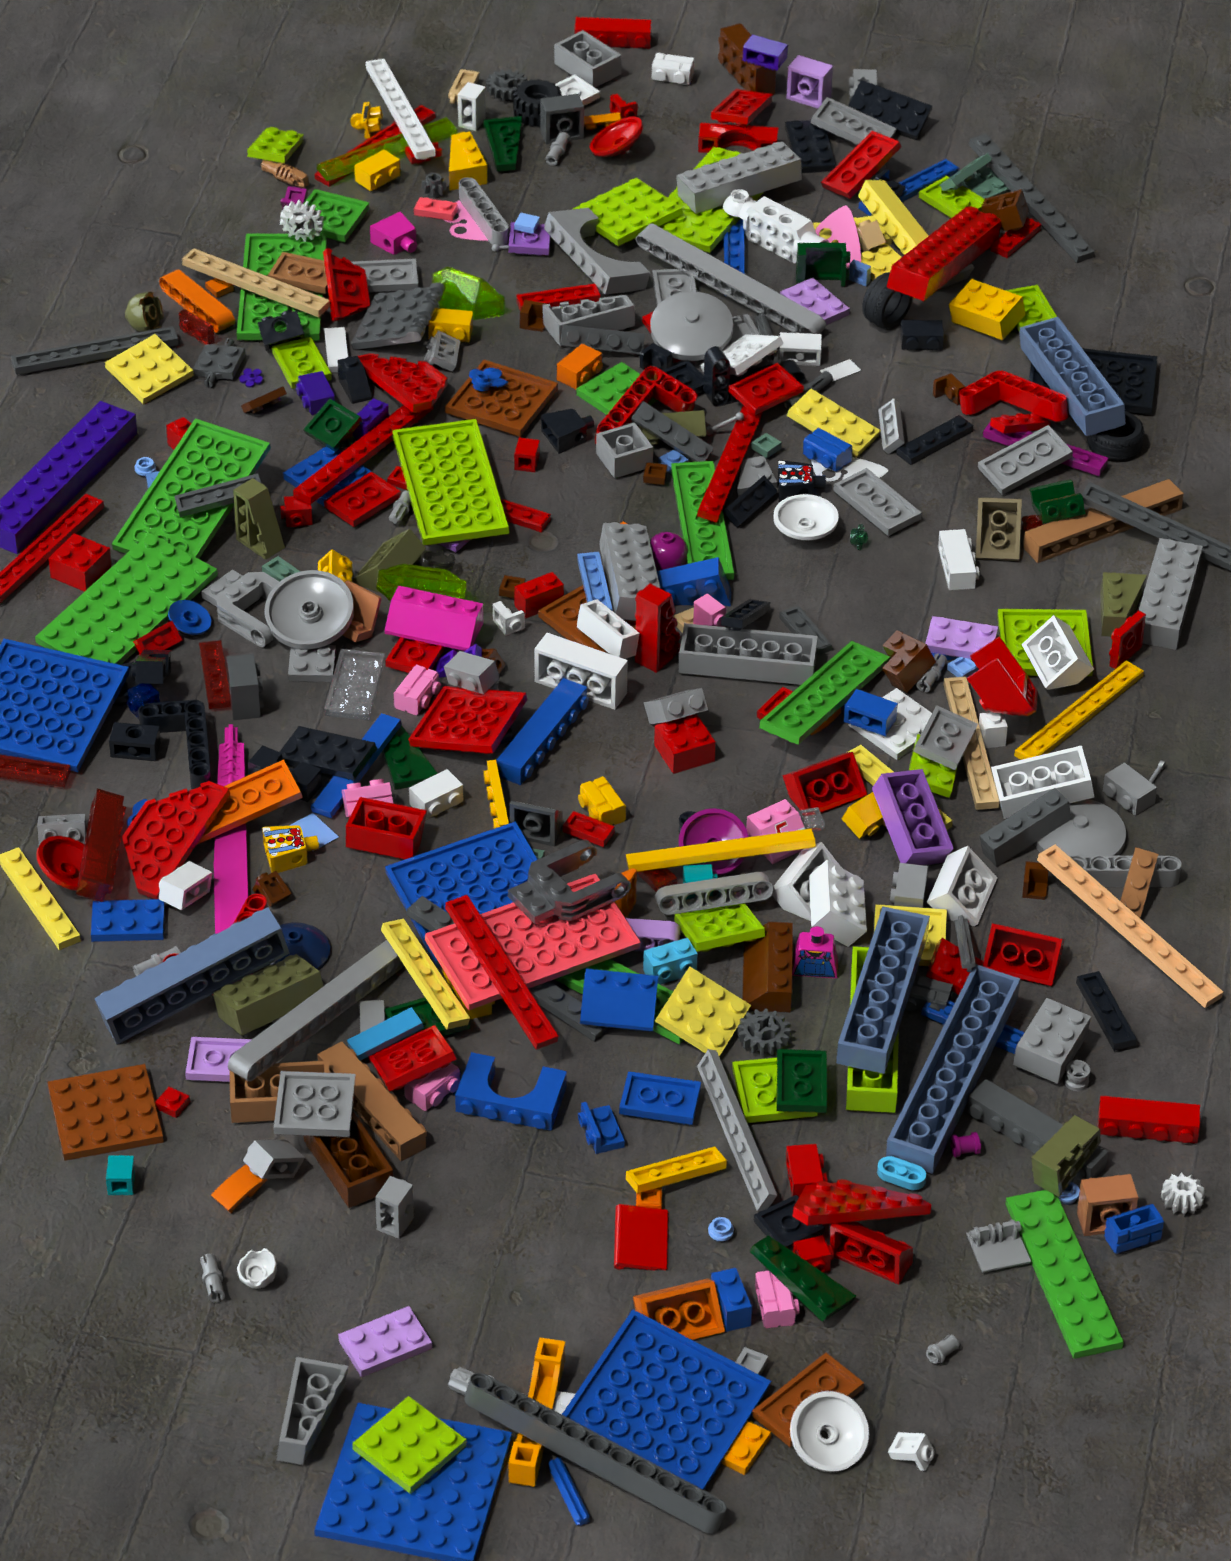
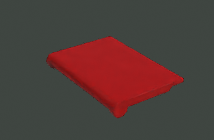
M624 1204L616 1206L615 1269L621 1270L624 1267L653 1271L657 1269L667 1270L668 1210Z

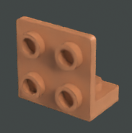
M347 580L344 583L348 586L353 597L354 616L343 636L354 642H359L372 637L382 598Z

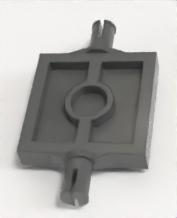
M227 338L223 346L205 344L193 367V375L205 377L204 385L209 388L213 386L216 379H233L246 355L245 348L233 346L234 340L232 338L230 340Z

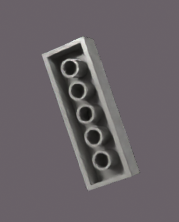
M783 141L775 142L772 145L757 148L754 151L741 153L735 157L722 159L719 162L676 175L678 196L697 214L723 205L724 201L734 190H745L749 196L802 180L801 159Z
M603 523L599 546L613 612L624 620H636L635 598L637 593L648 584L660 588L647 528L640 524Z
M1159 539L1139 607V611L1146 614L1143 644L1177 650L1198 575L1203 546L1173 541L1171 539Z
M684 623L679 651L678 673L801 685L814 674L818 636L750 629L733 631L729 630L728 627Z

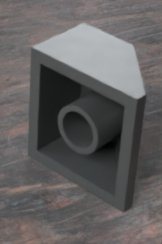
M511 801L510 823L516 821L527 841L555 847L562 830L563 811Z

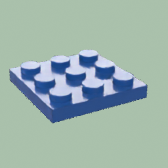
M324 447L283 472V479L294 487H298L342 453V451L338 449L335 452L328 447ZM361 465L317 499L316 502L324 506V500L371 471Z

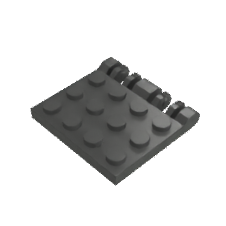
M432 283L427 288L418 287L413 290H398L396 292L378 293L375 295L351 342L353 350L420 341L426 326L429 324L438 306V301L442 298L445 286L442 283Z

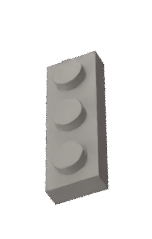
M895 398L878 409L882 446L887 454H890L904 444L900 403Z

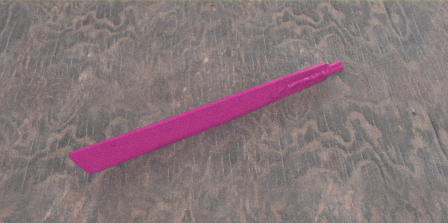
M229 724V727L224 729V743L219 745L217 784L221 786L228 785L245 777L244 743H238V727H233V724ZM246 823L215 836V934L224 931L234 923L245 900L248 898Z

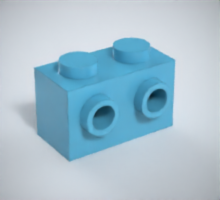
M688 938L644 950L643 971L645 975L658 976V984L682 978L689 966L697 971V952Z

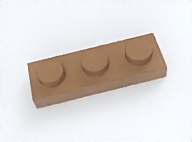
M1136 847L1120 901L1140 918L1158 854Z

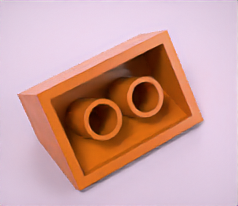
M703 1279L633 1296L637 1312L691 1340L725 1332L713 1280Z

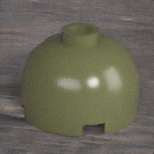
M154 292L136 294L128 302L125 318L130 326L138 332L161 329L162 325H159V321L163 319V307L160 299L152 295Z

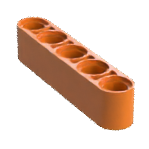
M179 269L160 277L159 284L164 293L214 333H218L235 324L234 315L226 306Z

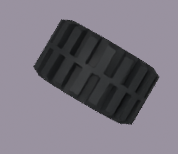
M541 79L524 81L522 84H518L513 91L514 117L522 116V124L540 127V99L562 96L560 88L553 82L550 83L547 80Z

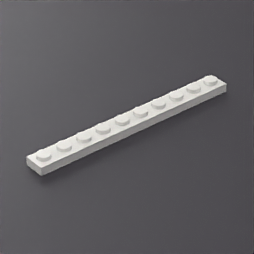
M385 59L366 61L368 73L416 159H428L435 156L433 144Z

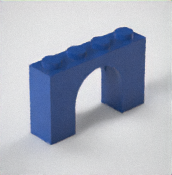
M471 1052L455 1094L456 1112L552 1131L567 1088V1071L543 1066L537 1084L530 1093L518 1098H507L496 1094L490 1088L495 1075V1057Z

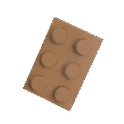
M282 252L268 274L270 278L299 289L326 294L328 291L324 260Z

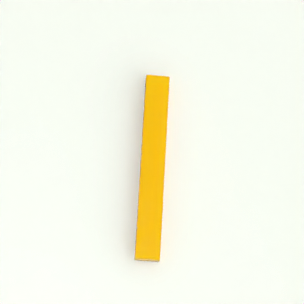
M1126 660L1015 750L1014 756L1023 760L1050 753L1141 679L1144 675V670Z
M812 829L631 853L626 854L628 870L634 868L637 869V872L814 848L816 844Z

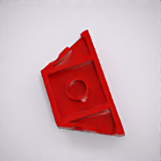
M326 248L323 251L331 317L332 321H337L364 311L370 306L366 270L358 265H354L345 257H342V259L331 254V249Z

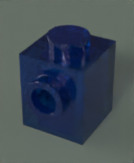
M141 683L128 690L127 705L129 710L138 719V710L142 705L160 702L159 692L151 684Z

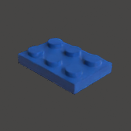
M159 899L93 901L91 942L163 940L165 902Z
M628 1071L619 1114L693 1125L701 1082Z

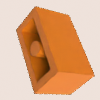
M582 343L557 363V380L574 389L580 387L602 370V353Z

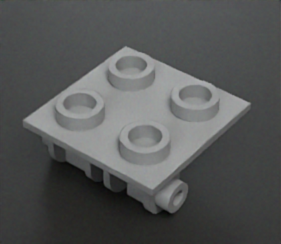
M1012 1219L1009 1222L1002 1223V1226L997 1222L995 1227L992 1224L979 1228L974 1227L973 1230L966 1233L982 1273L1031 1263L1018 1232L1021 1231L1019 1221L1015 1222Z

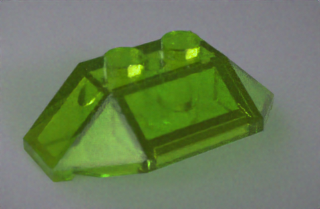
M448 266L432 274V283H442L445 286L442 298L438 301L440 308L473 311V320L503 316L505 314V297L502 294H498L484 279Z
M399 564L379 570L376 589L390 602L398 586L464 599L467 581L460 579L446 569Z

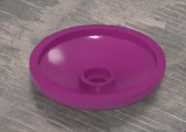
M705 809L693 814L683 824L679 834V847L746 838L749 836L745 825L734 814L722 809ZM745 857L691 865L711 864L713 874L720 876L738 868Z

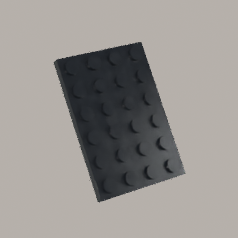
M1082 348L1125 405V411L1151 414L1158 356ZM1031 363L1029 381L1051 389Z

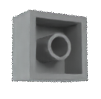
M635 422L596 434V454L614 478L644 470L646 463H653V446Z

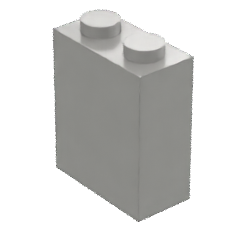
M702 688L685 690L644 702L649 724L668 722L708 710Z

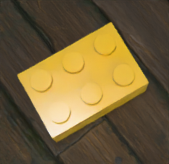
M973 279L949 303L953 323L1001 340L1026 315L1022 296Z

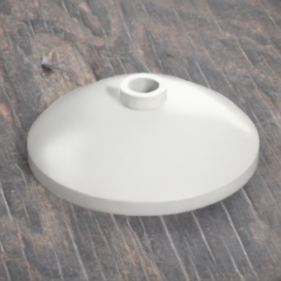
M802 494L782 500L775 507L773 519L776 527L785 535L797 540L811 541L832 533L838 525L839 515L835 506L828 500L815 495Z
M823 1391L809 1396L799 1404L791 1419L790 1435L797 1454L805 1463L820 1471L836 1472L852 1466L861 1458L868 1444L869 1428L862 1409L855 1401L838 1392ZM822 1430H825L828 1433L827 1439H824L821 1436Z

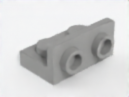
M438 331L434 338L430 337L426 346L428 351L424 361L430 365L436 364L443 369L453 372L457 363L460 340Z
M85 814L38 816L39 845L44 839L52 836H65L86 844Z

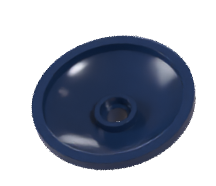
M299 922L280 925L289 954L269 965H274L284 960L287 956L295 954L299 955L317 970H320L327 963L330 956V943L327 936L320 929Z

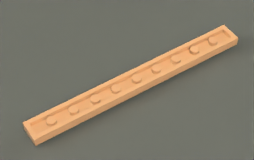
M1056 844L1039 853L1037 861L1204 1008L1222 998L1223 991Z

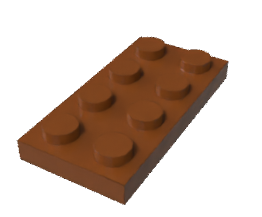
M824 1353L753 1409L752 1417L786 1445L792 1447L790 1435L791 1419L802 1401L815 1393L823 1391L838 1392L852 1399L864 1389V1382L828 1353Z

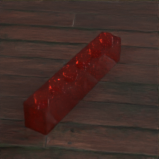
M97 788L90 807L76 895L103 902L106 894H111L113 890L114 880L111 879L114 878L117 866L113 864H116L119 851L116 849L119 848L122 836L120 834L124 825V821L121 820H123L126 807L123 806L124 796Z

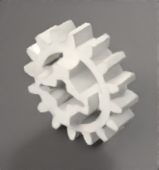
M300 200L297 201V204L291 201L289 206L285 205L281 212L280 225H284L283 231H289V237L295 235L296 240L299 237H302L303 241H306L307 237L313 240L315 235L319 236L324 226V217L320 216L321 210L316 211V205L308 206V201L305 204H302Z

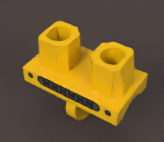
M365 102L362 114L357 113L351 117L350 124L353 128L358 130L365 129V139L371 138L372 132L381 131L380 120L383 119L381 107H371L370 102Z

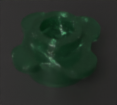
M859 524L858 528L851 530L850 542L853 546H857L858 550H862L863 544H866L868 541V533L864 531V525Z

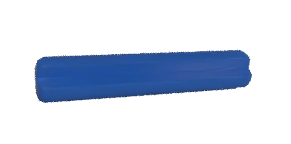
M562 1459L550 1460L549 1470L576 1525L582 1526L589 1522V1514Z

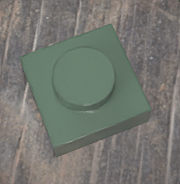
M765 433L752 442L751 449L768 458L781 449L782 442Z

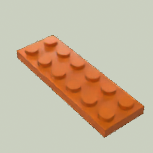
M279 761L225 785L224 787L229 788L231 794L197 845L303 798L285 761Z

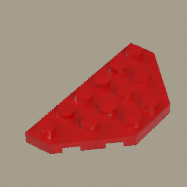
M372 353L358 356L364 366L366 376L411 412L421 413L423 410L431 409L447 386V377L428 362L418 361V364L407 362L405 358L392 356L388 360L379 358V354Z
M208 781L201 783V787L189 791L186 788L170 793L167 798L158 801L152 799L145 802L122 836L135 884L140 894L152 899H159V883L161 879L175 871L178 867H181L230 796L229 788Z
M839 1179L835 1183L818 1181L817 1184L806 1185L794 1206L793 1217L809 1226L930 1214L932 1204L923 1200L922 1196L918 1194H906L887 1190L883 1187H872Z

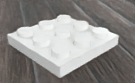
M745 334L722 351L730 361V375H743L747 372V368L761 363L762 358L766 355L775 353L778 350L777 348L784 344L781 336ZM703 363V364H701L700 366H701V369H702V371H703V373H704V363Z
M896 688L882 697L898 703L897 720L886 736L848 724V726L898 760L913 750L917 734H922L932 713Z

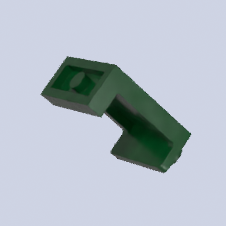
M797 243L796 285L814 278L815 280H840L841 287H845V280H849V267H846V263H850V251H847L846 243Z
M1071 479L1029 488L1032 507L1043 524L1085 514L1083 496L1081 493L1075 494Z

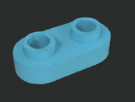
M892 1156L884 1157L878 1162L877 1174L880 1179L909 1190H919L926 1183V1171L919 1165Z

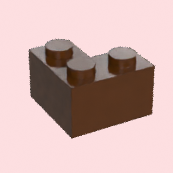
M1022 189L985 198L981 206L983 213H992L997 218H1000L1001 227H1003L1004 231H1017L1021 229L1029 213Z
M898 630L882 645L887 655L890 656V660L882 669L892 686L906 693L936 663L927 644Z

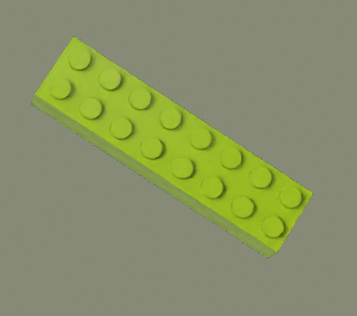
M853 946L850 1005L869 947ZM899 1030L885 1074L847 1066L846 1110L896 1112Z

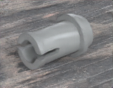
M948 1334L937 1344H931L926 1351V1356L933 1364L942 1363L947 1355L959 1348V1342L954 1335Z

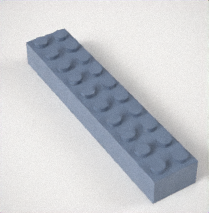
M977 964L976 967L972 968L887 1139L886 1157H896L919 1165L928 1173H934L968 1103V1096L973 1092L1018 999L1020 978Z

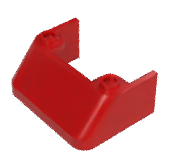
M1000 636L970 655L979 670L967 677V680L981 698L979 702L986 712L990 710L992 713L1030 716L1036 712L1037 689Z

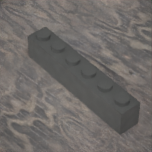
M987 1079L968 1096V1114L987 1124L993 1130L1007 1136L1013 1142L1029 1149L1034 1154L1063 1126V1124ZM1098 1146L1074 1178L1080 1181L1097 1178L1106 1169L1108 1151Z

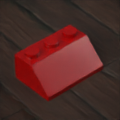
M853 752L842 753L782 775L789 797L805 817H810L867 795Z
M360 797L346 824V847L401 859L414 857L420 847L427 810Z
M992 923L983 967L1023 980L1053 986L1065 939Z
M841 1222L830 1225V1245L835 1258L893 1283L900 1284L913 1262V1247L903 1241L889 1238L882 1232L863 1227L858 1222Z

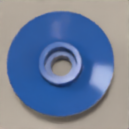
M179 600L174 602L168 610L169 620L173 621L175 627L184 633L191 635L203 634L211 626L210 614L203 606L196 602Z

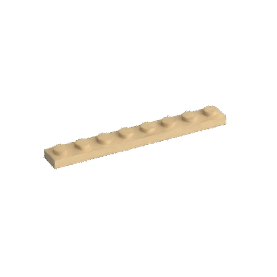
M194 248L182 258L183 266L316 317H320L330 307V300Z
M944 678V689L950 711L978 723L967 678ZM978 723L962 758L976 810L999 808V798Z

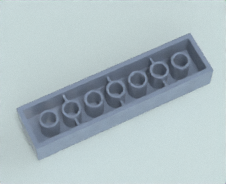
M1059 317L1020 327V346L1022 351L1051 390L1066 395L1068 413L1085 436L1095 435L1099 432L1125 425L1124 403Z
M882 907L838 1041L836 1064L885 1074L927 941L930 916Z
M267 907L262 911L255 912L252 916L241 922L232 924L224 931L211 935L205 941L190 946L186 951L169 957L165 962L148 968L142 974L124 981L121 985L103 992L94 999L104 1024L116 1044H119L212 995L223 986L233 984L243 977L288 955L289 950L280 925Z

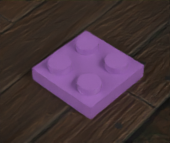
M511 222L508 253L549 255L550 235L544 230L545 224H538L535 232L531 234L514 230L515 222Z

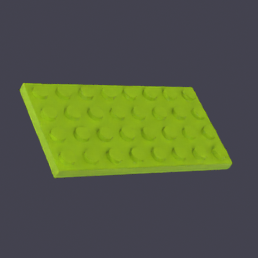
M713 147L694 169L719 162L722 159L735 157L741 153ZM676 188L668 198L683 208V215L659 227L696 248L710 253L724 238V235L730 231V228L740 220V217L726 213L723 205L695 214L678 196ZM764 192L759 193V194H756V195H752V196H750V197H751L754 201H757V199H758Z
M476 419L393 430L394 443L423 545L509 534V526Z

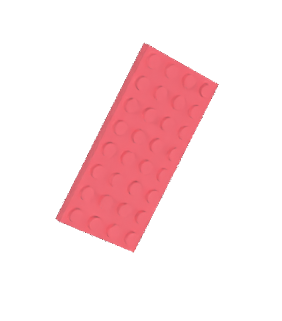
M595 873L567 883V885L571 888L572 892H576L600 881ZM514 902L480 914L528 989L639 949L641 944L615 902L572 921L561 920L558 915H554L534 924ZM455 923L425 934L426 943L468 1010L502 998Z

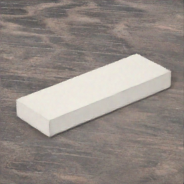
M345 327L324 328L328 368L331 373L338 372L337 360L348 357Z

